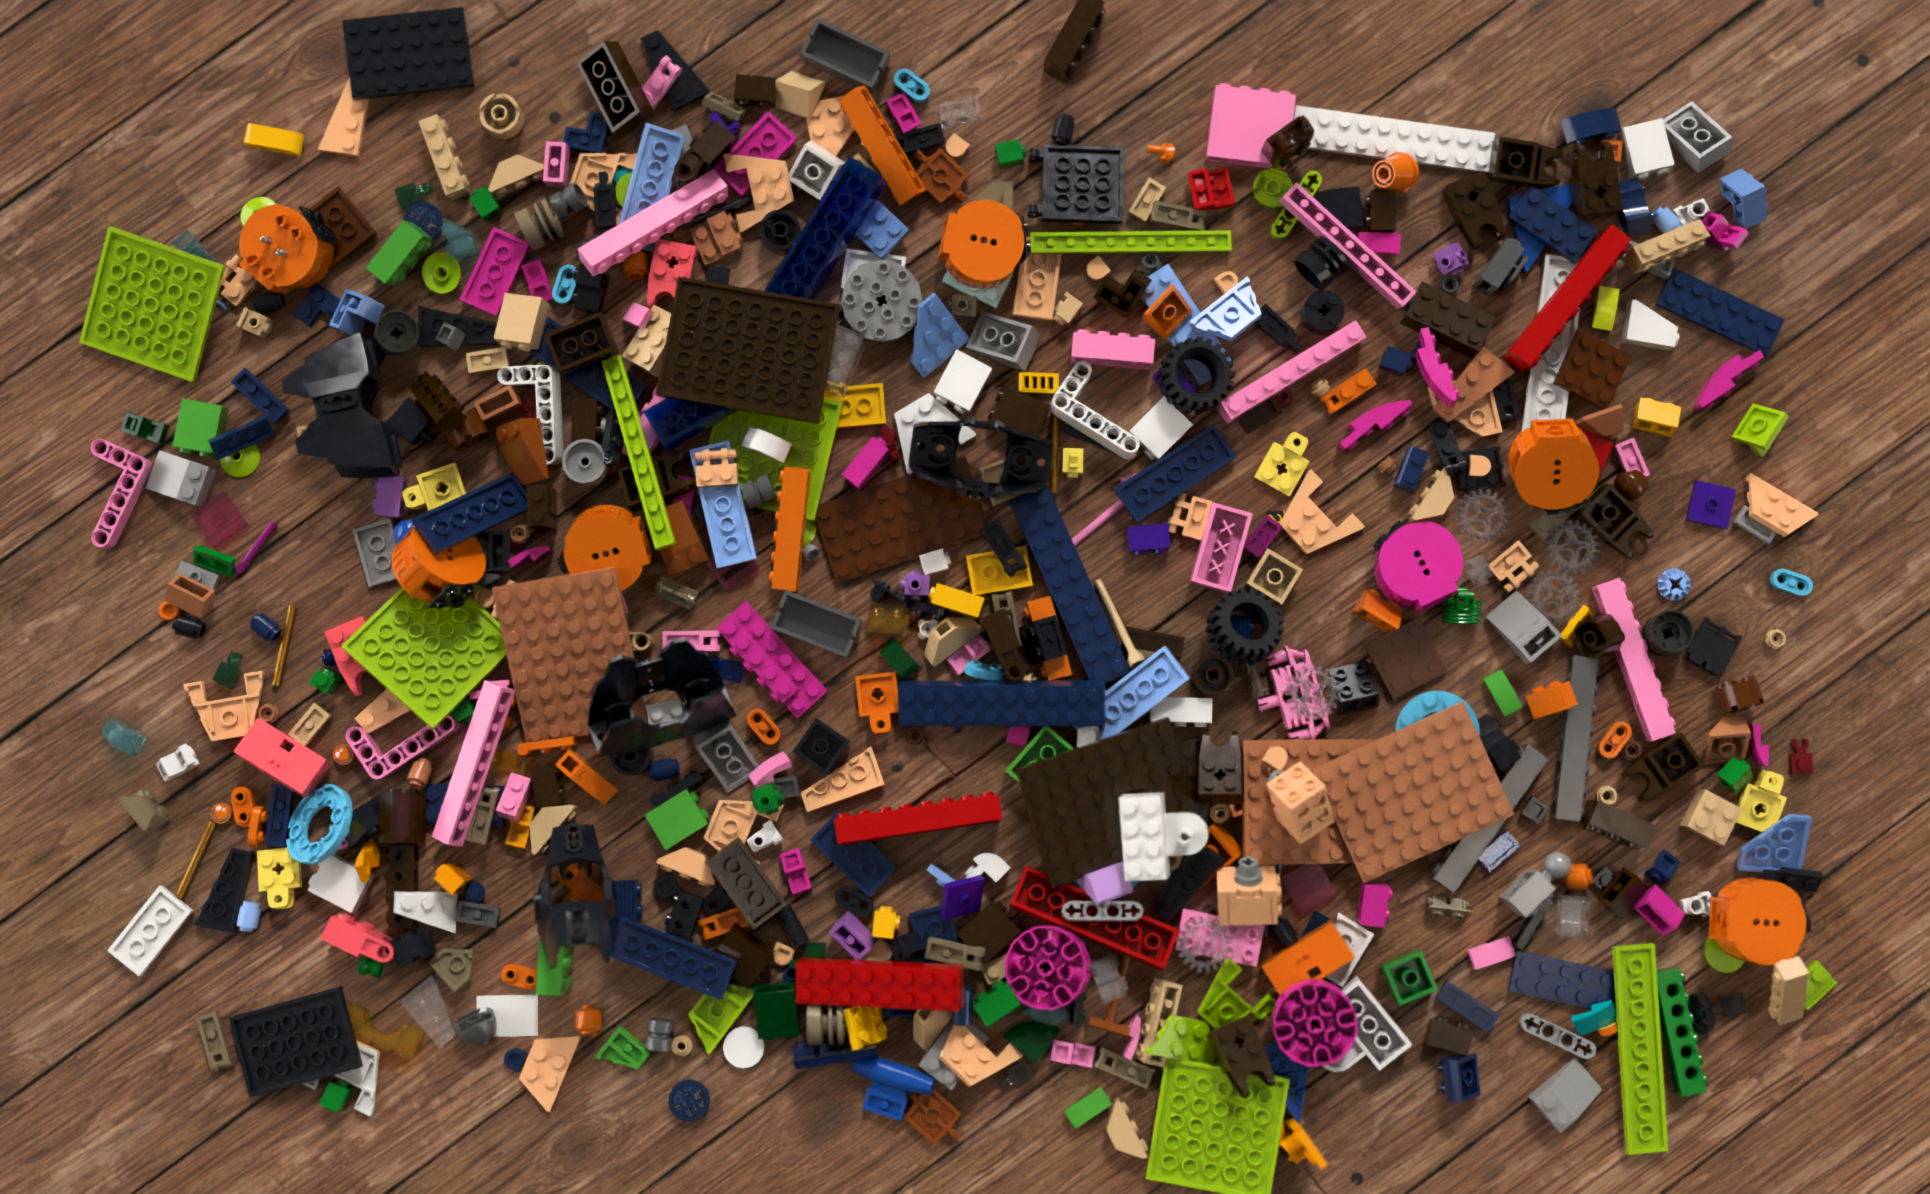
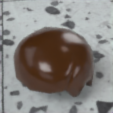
M1638 470L1623 471L1614 479L1613 487L1627 501H1634L1647 491L1648 481L1645 475Z

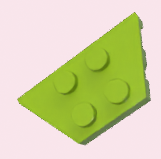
M728 983L722 1000L703 994L688 1015L695 1025L696 1031L709 1055L752 999L754 987L748 989L744 985Z
M1170 1014L1165 1021L1164 1027L1157 1033V1040L1153 1046H1148L1146 1049V1053L1150 1055L1215 1064L1213 1050L1206 1038L1210 1033L1209 1023L1204 1020Z

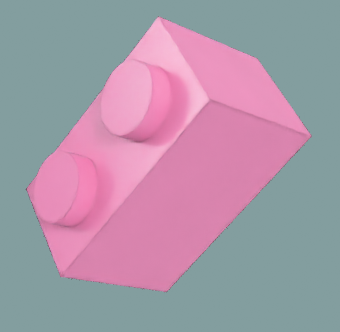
M546 141L543 182L547 187L565 188L568 186L570 148L565 142Z
M511 772L496 808L499 817L519 823L533 789L530 778Z

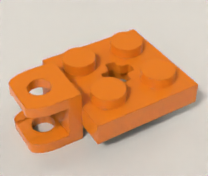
M896 672L855 676L859 717H870V726L874 734L890 733L892 728L891 714L899 713ZM875 689H879L880 692L884 693V696H881L880 700H876V697H872V693H875ZM879 722L885 723L883 728H878Z

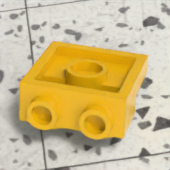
M850 1006L843 1009L852 1051L887 1039V1026L883 1023L881 1015L882 1008Z

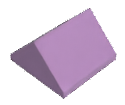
M1123 861L1083 875L1082 878L1076 880L1096 905L1133 892L1131 882L1125 881Z

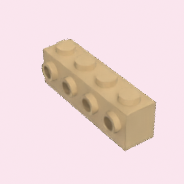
M436 114L418 121L445 195L451 201L469 195L467 186H470L466 175L462 174L461 168L463 165L459 156L455 155L454 149H456L453 139L448 136L447 131H449L446 120L441 119Z
M1698 219L1633 246L1623 258L1633 275L1641 271L1645 272L1655 265L1665 264L1672 258H1679L1689 251H1696L1702 248L1710 234L1702 221Z
M1798 956L1789 960H1780L1775 964L1774 973H1772L1773 984L1771 985L1772 993L1768 1010L1770 1016L1776 1019L1779 1026L1802 1019L1804 1015L1809 972Z
M1154 978V982L1150 987V1000L1145 1008V1022L1141 1026L1140 1043L1136 1048V1059L1145 1064L1165 1066L1166 1057L1147 1054L1146 1049L1148 1046H1153L1157 1040V1033L1164 1027L1165 1021L1170 1014H1177L1183 985L1174 981Z

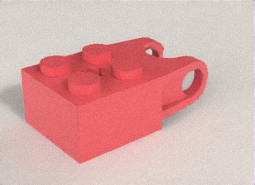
M660 239L656 241L648 278L647 308L651 310L652 306L657 305L658 300L663 296H672L674 298L678 276L694 279L699 254L696 246ZM676 261L678 265H674L671 268L670 264Z
M364 616L324 632L337 666L355 696L362 694L361 678L368 671L341 648V645L369 619V617Z
M348 912L331 916L320 938L356 957L365 955L382 963L395 959L392 944L389 943L393 938L374 929L375 925L370 922L363 921L362 923L356 920L357 917ZM386 947L389 949V954L386 952Z

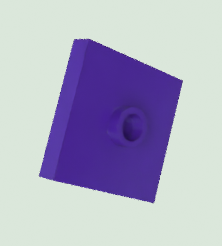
M1695 480L1686 520L1728 529L1736 489Z
M982 875L945 883L941 918L943 920L980 912L985 880Z

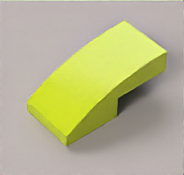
M1598 287L1594 302L1595 310L1591 322L1592 328L1612 331L1619 298L1618 288Z

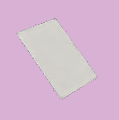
M538 995L477 996V1009L480 1008L479 1013L487 1011L486 1008H491L494 1011L497 1030L493 1037L538 1036Z

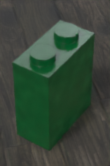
M796 982L754 985L753 999L758 1039L773 1040L774 1038L781 1037L790 1039L799 1036L800 1018L798 1004H796Z

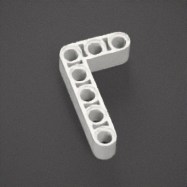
M1080 361L1076 363L1052 399L1050 406L1052 414L1122 458L1133 459L1140 446L1139 440L1076 400L1089 382L1092 373V367L1088 362ZM1084 371L1086 375L1081 376L1077 372ZM1067 387H1074L1076 391L1071 392L1067 390ZM1062 402L1065 404V407H1058L1056 403ZM1073 413H1080L1082 417L1076 418L1073 416ZM1095 423L1100 428L1094 429L1090 426V424ZM1113 434L1117 439L1112 440L1107 435ZM1125 445H1131L1134 450H1127Z
M550 365L502 367L497 374L501 384L513 386L535 385L537 418H540L547 465L561 463L563 458L561 382L557 367ZM547 370H549L550 373L548 379L545 376ZM528 371H530L531 377L529 380L527 379ZM509 372L512 373V379L510 381L508 379ZM548 390L551 394L549 399H547L546 393ZM549 410L551 412L550 419L547 418V413ZM549 431L552 432L551 440L548 438ZM550 451L553 453L552 460L549 459Z

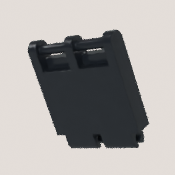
M1500 446L1461 452L1466 462L1467 470L1463 471V474L1456 476L1459 490L1465 489L1467 493L1507 486L1502 473L1504 466L1500 461ZM1470 455L1488 458L1491 463L1490 471L1482 477L1468 476Z
M1705 617L1685 651L1688 653L1686 660L1697 667H1700L1704 662L1702 670L1717 676L1719 671H1725L1742 640V636L1732 634L1726 630V627H1720L1711 622L1710 618ZM1707 624L1710 625V626H1712L1713 628L1717 629L1718 632H1716L1715 630L1709 628V627L1707 626ZM1723 634H1726L1727 636L1733 638L1734 641H1732L1731 639H1729V638L1723 636Z

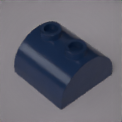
M1455 1054L1442 1057V1061L1439 1062V1071L1444 1075V1081L1441 1083V1092L1446 1094V1101L1461 1103L1480 1096L1477 1055Z

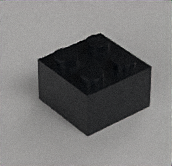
M815 718L792 752L825 775H828L851 741L818 718Z

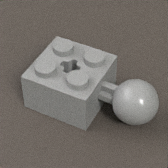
M1561 852L1551 853L1545 859V870L1542 873L1528 868L1499 898L1516 915L1522 917L1533 916L1538 911V906L1542 902H1547L1553 896L1552 892L1556 888L1550 881L1553 878H1564L1569 874L1571 861L1567 855Z

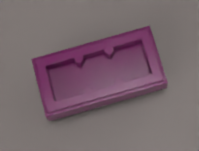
M1266 515L1247 539L1243 549L1256 559H1259L1283 526Z

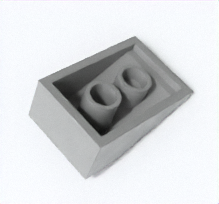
M1692 101L1663 119L1667 137L1683 160L1697 173H1700L1731 152L1732 136Z
M982 311L966 348L1006 366L1026 371L1041 338V334L1031 325Z
M159 450L145 488L204 508L217 470Z
M730 720L692 737L696 749L728 793L749 780V775L759 766Z
M952 1018L919 1061L921 1068L950 1090L955 1087L960 1078L939 1057L948 1034H950L953 1027ZM972 1024L966 1026L983 1044L986 1043L989 1038L986 1034Z
M1574 1057L1533 1091L1528 1098L1551 1126L1561 1133L1577 1120L1602 1089L1576 1057Z

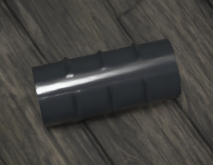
M791 904L786 905L775 913L778 922L794 949L810 940Z

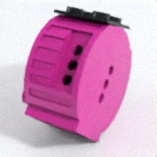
M1406 518L1403 522L1398 520L1390 528L1391 530L1387 536L1383 534L1376 541V544L1373 546L1375 549L1372 555L1378 552L1374 571L1377 584L1382 593L1396 605L1407 609L1412 607L1415 614H1418L1452 598L1459 590L1456 583L1463 569V555L1455 537L1444 527L1429 521L1405 525L1408 520Z

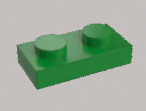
M198 544L193 549L194 565L232 577L235 573V557Z

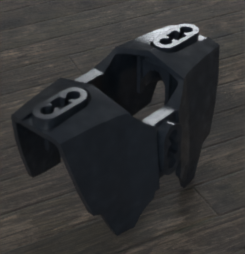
M357 333L326 346L306 357L302 367L281 381L284 393L298 395L305 399L312 398L316 409V420L311 421L305 431L295 439L298 453L326 458L331 465H335L342 478L400 476L399 469L404 468L393 426L376 419L372 410L374 399L381 386V375L379 374L381 370L372 338L365 339L363 334Z
M975 416L958 421L919 422L913 425L908 464L913 473L919 478L947 487L963 496L965 490H967V497L983 499L984 493L985 499L1002 495L1030 494L1043 489L1049 482L1054 444L1047 439L1014 430L998 420L995 422L976 420ZM962 426L1007 432L1006 458L1000 483L955 477L956 451ZM923 442L925 448L921 450L918 449L917 443ZM938 445H943L945 450L943 452H939L936 449V447ZM1019 456H1024L1026 461L1024 463H1019L1017 461V458ZM1044 459L1045 465L1039 466L1037 460Z
M686 638L671 640L665 648L657 653V659H646L638 664L637 659L626 657L623 654L610 659L603 677L595 682L588 709L587 726L598 757L647 750L670 741L695 736L737 715L713 661L705 651L697 650ZM662 690H669L677 693L686 713L684 718L682 716L679 719L655 724L656 726L644 721L640 716L634 717L633 704L642 696Z
M569 823L567 826H558L552 829L547 864L538 887V893H534L537 932L544 948L549 969L556 968L559 951L562 946L569 948L568 946L590 944V946H593V944H597L605 963L610 961L614 930L618 917L615 899L617 898L613 880L602 858L594 825ZM577 863L586 870L587 878H590L592 863L599 864L604 887V902L575 900L551 905L553 867L559 865V873L562 880H566L565 871L572 864Z

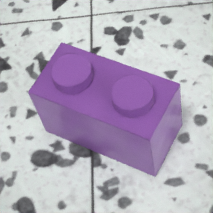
M396 476L376 479L375 491H377V495L372 504V510L375 511L374 515L404 518L405 501L402 492L407 489V478Z
M847 911L829 931L856 960H860L867 954L878 940L876 937H872V933L850 911Z

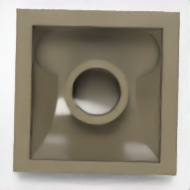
M141 789L136 794L123 796L118 799L144 832L160 830L165 826V822L169 820L168 810L163 805L158 804L155 800L156 795L150 789Z

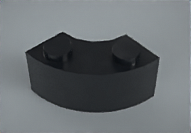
M1485 714L1478 719L1479 737L1490 761L1500 771H1503L1522 758L1518 752L1520 750L1515 740H1510L1501 730L1502 725L1496 717L1492 718Z
M917 931L898 936L891 947V961L924 963L926 946Z

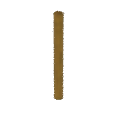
M1051 412L1050 441L1054 444L1050 469V492L1058 493L1059 418Z
M288 605L272 685L275 686L281 685L296 606Z
M209 820L177 890L176 897L184 898L217 825L216 822Z

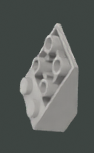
M1517 591L1485 616L1525 664L1534 661L1562 637L1550 621Z

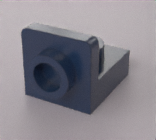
M1663 849L1657 855L1652 866L1645 870L1644 874L1652 882L1661 886L1671 880L1681 861Z

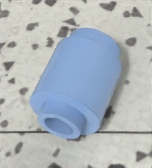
M1667 206L1664 209L1659 207L1653 213V224L1663 234L1682 226L1679 222L1680 219Z
M243 901L236 926L240 927V931L252 932L253 929L258 928L261 913L260 903Z

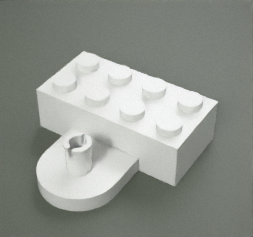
M1164 792L1123 794L1119 797L1125 881L1167 880L1170 876L1169 856L1195 854L1207 843L1209 831L1205 821L1199 815L1191 812L1166 813Z
M1355 976L1340 988L1348 996L1356 1013L1357 1036L1352 1048L1339 1061L1322 1065L1324 1068L1334 1072L1344 1071L1367 1055L1380 1071L1412 1046L1408 1037L1358 976Z

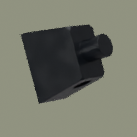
M410 397L401 404L386 422L393 426L395 434L414 445L422 440L429 446L436 439V436L429 431L434 423Z

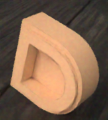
M955 133L946 142V152L952 158L963 156L970 147L967 142Z
M1099 255L1090 261L1087 266L1088 277L1095 281L1103 279L1111 272Z
M1226 271L1214 278V282L1221 292L1225 294L1238 284V277L1235 273Z
M1470 455L1468 476L1482 477L1486 475L1491 468L1489 459L1484 456Z
M482 586L477 589L474 600L483 609L491 608L495 603L492 590Z
M1279 746L1271 747L1267 750L1262 761L1276 770H1282L1287 761V752Z
M777 941L772 958L780 966L787 965L793 959L796 949Z

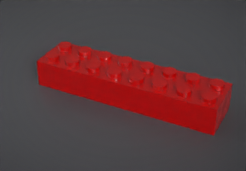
M1613 224L1601 233L1502 359L1520 373L1526 369L1530 371L1532 367H1535L1541 360L1539 355L1548 351L1553 345L1554 341L1552 339H1555L1567 327L1565 323L1567 324L1580 311L1577 307L1580 308L1589 300L1594 289L1598 288L1605 278L1603 277L1608 272H1611L1617 264L1616 261L1630 248L1628 243L1632 239Z
M993 791L981 793L980 797L973 798V795H964L957 801H953V798L940 799V803L933 804L932 801L920 802L919 806L912 807V804L899 805V809L892 810L891 807L879 808V812L871 813V810L858 811V815L850 816V813L838 814V818L834 819L837 846L1000 822L1003 818L999 794L994 795Z
M1025 866L1010 902V908L1052 926L1063 927L1074 932L1078 937L1161 972L1165 969L1179 933L1178 929L1145 915H1142L1139 920L1133 922L1067 921L1061 913L1065 903L1093 900L1083 889L1069 883L1051 888L1045 873ZM1079 905L1080 910H1073V906H1069V909L1065 910V912L1069 913L1070 917H1073L1074 913H1080L1079 917H1083V905ZM1088 906L1086 913L1090 917H1095L1098 910L1095 906ZM1109 906L1107 914L1110 917H1116L1118 915L1117 907ZM1121 906V917H1125L1124 913H1131L1132 917H1135L1136 913H1138L1131 909L1124 910L1125 907Z
M803 957L796 962V1004L960 1011L964 1007V965Z

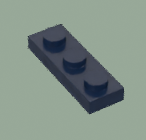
M244 368L231 381L274 424H277L290 411L247 368Z
M265 415L208 440L217 460H220L275 436Z
M272 784L265 845L287 847L286 840L289 837L290 829H288L292 814L294 791L282 784Z
M1445 980L1435 998L1488 1033L1500 1016L1447 980Z

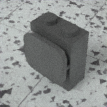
M1507 238L1497 248L1472 286L1488 297L1499 287L1502 291L1509 287L1529 258L1527 255H1524L1522 258L1520 257L1525 250L1521 246L1522 244L1514 238Z

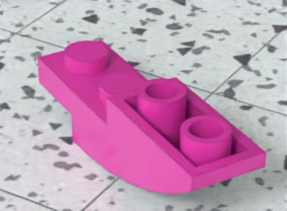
M1429 327L1422 328L1418 336L1421 348L1417 350L1415 356L1419 369L1435 395L1449 408H1454L1457 400H1459L1457 388L1453 387V371L1448 369L1447 363L1441 364L1439 352H1435L1434 348L1436 345L1435 336L1433 333H1430Z
M1759 350L1744 360L1738 354L1719 367L1701 389L1693 407L1695 411L1701 408L1705 411L1715 404L1713 400L1716 398L1723 399L1731 394L1730 389L1736 386L1733 382L1743 376L1742 371L1747 368L1750 371L1760 364L1759 360L1764 357L1762 352Z
M1410 400L1392 402L1368 411L1347 426L1352 433L1337 446L1341 451H1344L1346 448L1350 451L1359 443L1357 439L1361 435L1365 438L1374 431L1372 426L1378 432L1381 429L1388 430L1395 424L1394 418L1398 415L1402 418L1410 411L1408 407L1412 402Z

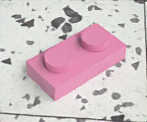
M1634 438L1614 445V450L1623 471L1638 470L1645 477L1650 475Z

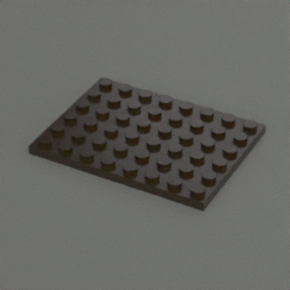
M678 276L656 396L819 424L840 304Z
M1169 717L1152 721L1015 769L1051 888L1080 879L1083 875L1123 861L1119 797L1121 795L1164 792L1166 813L1191 812L1197 814Z

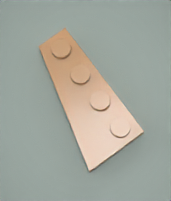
M350 78L319 145L318 150L320 152L360 157L369 99L355 101L352 99Z
M386 689L354 719L367 733H372L411 710Z
M870 746L863 753L855 756L848 763L837 768L833 773L801 792L808 813L885 786L872 747Z

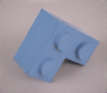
M1742 168L1720 178L1721 195L1733 204L1734 220L1747 229L1767 219L1766 188L1762 183H1759Z
M346 289L329 326L350 336L357 333L362 334L366 321L377 324L378 319L383 315L385 305L366 295Z

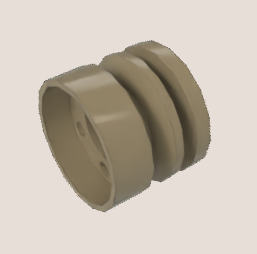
M546 198L541 200L544 207L542 210L537 202L534 203L536 212L534 214L527 207L514 212L516 220L533 251L546 246L545 235L552 242L556 241L553 234L554 231L560 239L565 237L562 222Z
M807 1004V1041L809 1046L822 1045L824 1036H828L830 1045H834V1037L836 1035L838 1036V1044L844 1045L847 1033L843 1014L844 1006H837V1010H834V1005H828V1011H824L823 1005Z

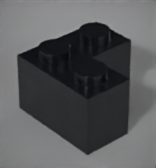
M579 263V267L575 269L573 280H575V284L578 286V291L574 292L572 304H574L576 310L591 314L602 312L610 279L606 271L593 277L584 264Z
M380 795L352 811V819L349 826L350 832L345 838L351 847L358 843L360 846L371 839L370 836L378 831Z

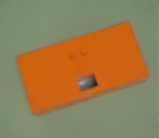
M1332 919L1301 937L1292 946L1286 949L1283 948L1262 961L1261 967L1279 995H1281L1290 985L1304 979L1324 978L1353 960L1355 956Z

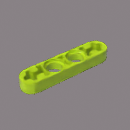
M1309 171L1299 185L1313 197L1322 183V176L1317 171ZM1314 176L1316 178V183H1313L1310 189L1308 190L1306 188L1310 181L1308 178H1312ZM1285 207L1270 229L1271 236L1276 240L1285 239L1298 220L1296 217L1293 219L1287 218L1285 215L1287 209ZM1283 221L1288 223L1283 229L1284 233L1278 235L1275 227L1279 228Z

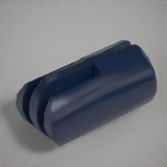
M964 985V1007L960 1011H952V1023L954 1025L969 1026L973 1023V993L969 986Z

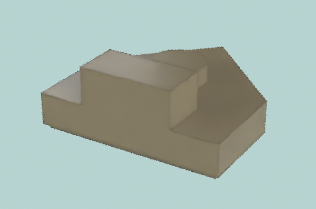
M993 181L973 201L992 200L1006 205L1013 211V181Z
M443 948L427 962L454 994L471 980L473 950Z

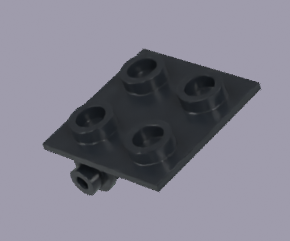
M873 580L875 586L871 590L870 596L874 602H881L886 594H889L908 607L905 596L898 591L895 594L889 591L890 586L882 580L878 582Z

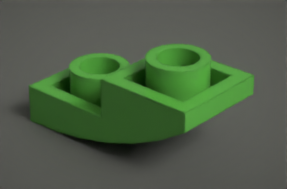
M1502 669L1484 678V682L1504 717L1523 709Z
M1099 1087L1064 1110V1113L1076 1129L1111 1106L1112 1103L1103 1089Z

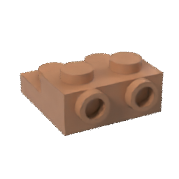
M725 211L707 218L706 222L689 229L706 267L743 251L740 245L744 242L739 232L735 233L732 226H735L731 214L726 215Z

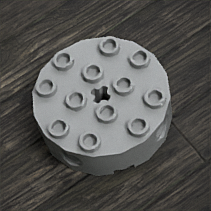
M886 260L868 262L853 271L844 285L841 300L844 316L852 329L867 340L882 343L897 340L910 332L918 319V305L923 302L919 283L912 273L897 262ZM882 296H884L885 300L888 303L887 305L883 304L882 307H880L879 302L876 300L877 298L881 299Z

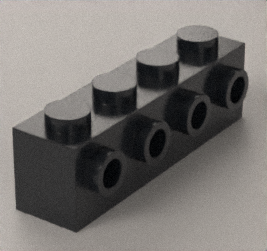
M683 890L679 894H675L671 904L674 906L672 914L668 913L665 921L667 926L666 933L691 941L705 898Z

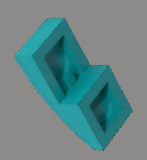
M1612 1000L1591 1005L1592 1011L1572 1016V1023L1579 1036L1598 1030L1617 1018L1616 1008Z

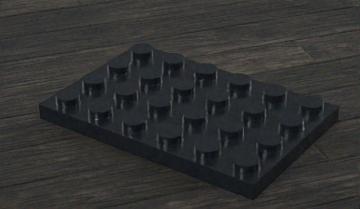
M463 7L342 20L352 99L354 101L475 87Z
M342 986L229 1017L249 1098L363 1067Z

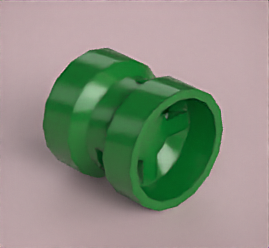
M362 955L358 965V974L366 975L371 973L372 977L380 978L385 962H378Z

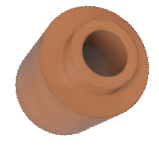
M418 758L413 762L406 779L411 788L420 790L427 786L433 771L431 761L425 758Z

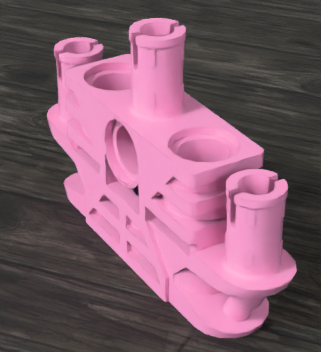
M1283 645V650L1270 653L1265 658L1266 660L1274 658V660L1266 662L1268 667L1286 661L1288 665L1268 671L1275 695L1257 699V704L1259 705L1266 703V705L1259 706V710L1262 712L1279 706L1285 729L1306 725L1305 729L1289 732V738L1297 737L1292 740H1316L1321 730L1324 728L1329 729L1330 725L1309 653L1306 649H1303V652H1299ZM1294 658H1302L1303 662L1296 664ZM1293 687L1297 688L1298 694L1294 689H1292ZM1285 692H1289L1292 695V700L1289 703L1283 700ZM1320 719L1321 723L1314 727L1313 721Z

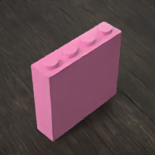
M1226 83L1216 85L1213 94L1205 161L1265 169L1273 168L1261 149L1267 138L1293 121L1296 95L1291 94L1289 91L1271 92L1270 89L1266 88L1252 90L1249 86L1236 88ZM1280 166V167H1278L1277 169H1281L1282 171H1285L1286 168H1287V166L1284 167V168H1281V166Z

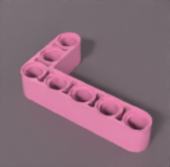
M96 439L91 444V452L95 456L124 469L91 537L92 543L96 547L111 549L117 544L153 467L151 461L104 439ZM106 445V451L102 454L101 447ZM124 453V460L120 462L119 456ZM142 461L143 467L138 471L137 464ZM133 479L134 485L129 489L128 483ZM122 498H124L125 504L122 507H120L119 502ZM115 516L116 523L111 525L110 520ZM106 534L107 541L103 544L101 539Z
M448 715L434 730L427 725L384 755L370 733H367L363 727L349 728L346 732V740L369 776L373 779H385L455 733L459 729L460 723H456L454 717ZM447 719L452 721V727L449 730L444 727V722ZM357 730L361 733L359 741L354 739V733ZM430 730L435 733L433 741H429L427 738ZM412 742H416L418 745L415 753L410 750ZM368 747L372 749V756L369 759L365 756V750ZM396 753L401 757L398 764H395L393 761V756ZM379 764L383 766V773L380 776L376 773V767Z

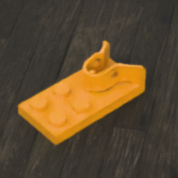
M1292 1116L1285 1119L1282 1124L1279 1146L1283 1147L1289 1154L1288 1160L1298 1164L1307 1158L1313 1167L1318 1165L1320 1169H1323L1328 1164L1296 1120Z

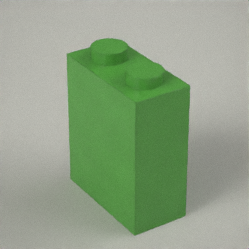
M182 399L173 446L179 448L180 453L192 454V451L199 452V456L211 458L215 454L208 440L224 434L229 409L221 405Z
M686 789L644 815L665 850L672 848L710 823L708 821L710 816L705 808H700L697 803L700 799L694 790Z

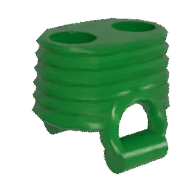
M1458 587L1459 590L1455 594L1457 595L1455 599L1452 597L1442 602V621L1444 623L1477 624L1480 622L1482 602L1475 600L1474 592L1468 591L1467 587Z

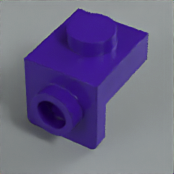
M716 111L709 115L712 125L718 120L735 137L739 134L741 127L738 121L727 127Z

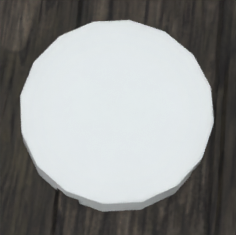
M741 1026L729 1032L723 1045L726 1059L730 1064L738 1068H748L758 1063L764 1054L765 1048L763 1039H758L757 1030L747 1026Z

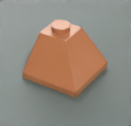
M1619 404L1584 416L1574 421L1575 425L1602 438L1606 437L1607 440L1618 437V432L1624 430L1623 407Z
M1744 716L1723 717L1710 731L1703 757L1704 765L1727 764L1733 757L1739 761L1741 759L1745 761L1751 732Z

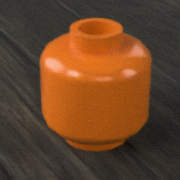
M642 250L629 255L623 260V273L629 279L640 280L648 274L649 257Z
M1571 863L1569 874L1561 878L1562 883H1566L1569 890H1587L1589 885L1593 884L1592 868H1588L1585 863Z
M583 1005L582 1009L575 1013L576 1031L580 1032L581 1036L597 1035V1032L602 1029V1011L595 1009V1005Z

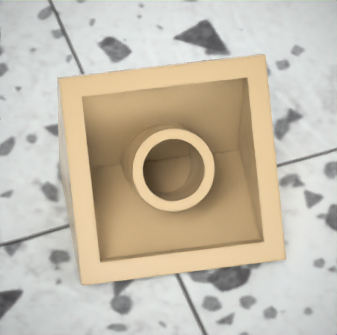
M790 71L775 80L776 109L810 119L826 82Z

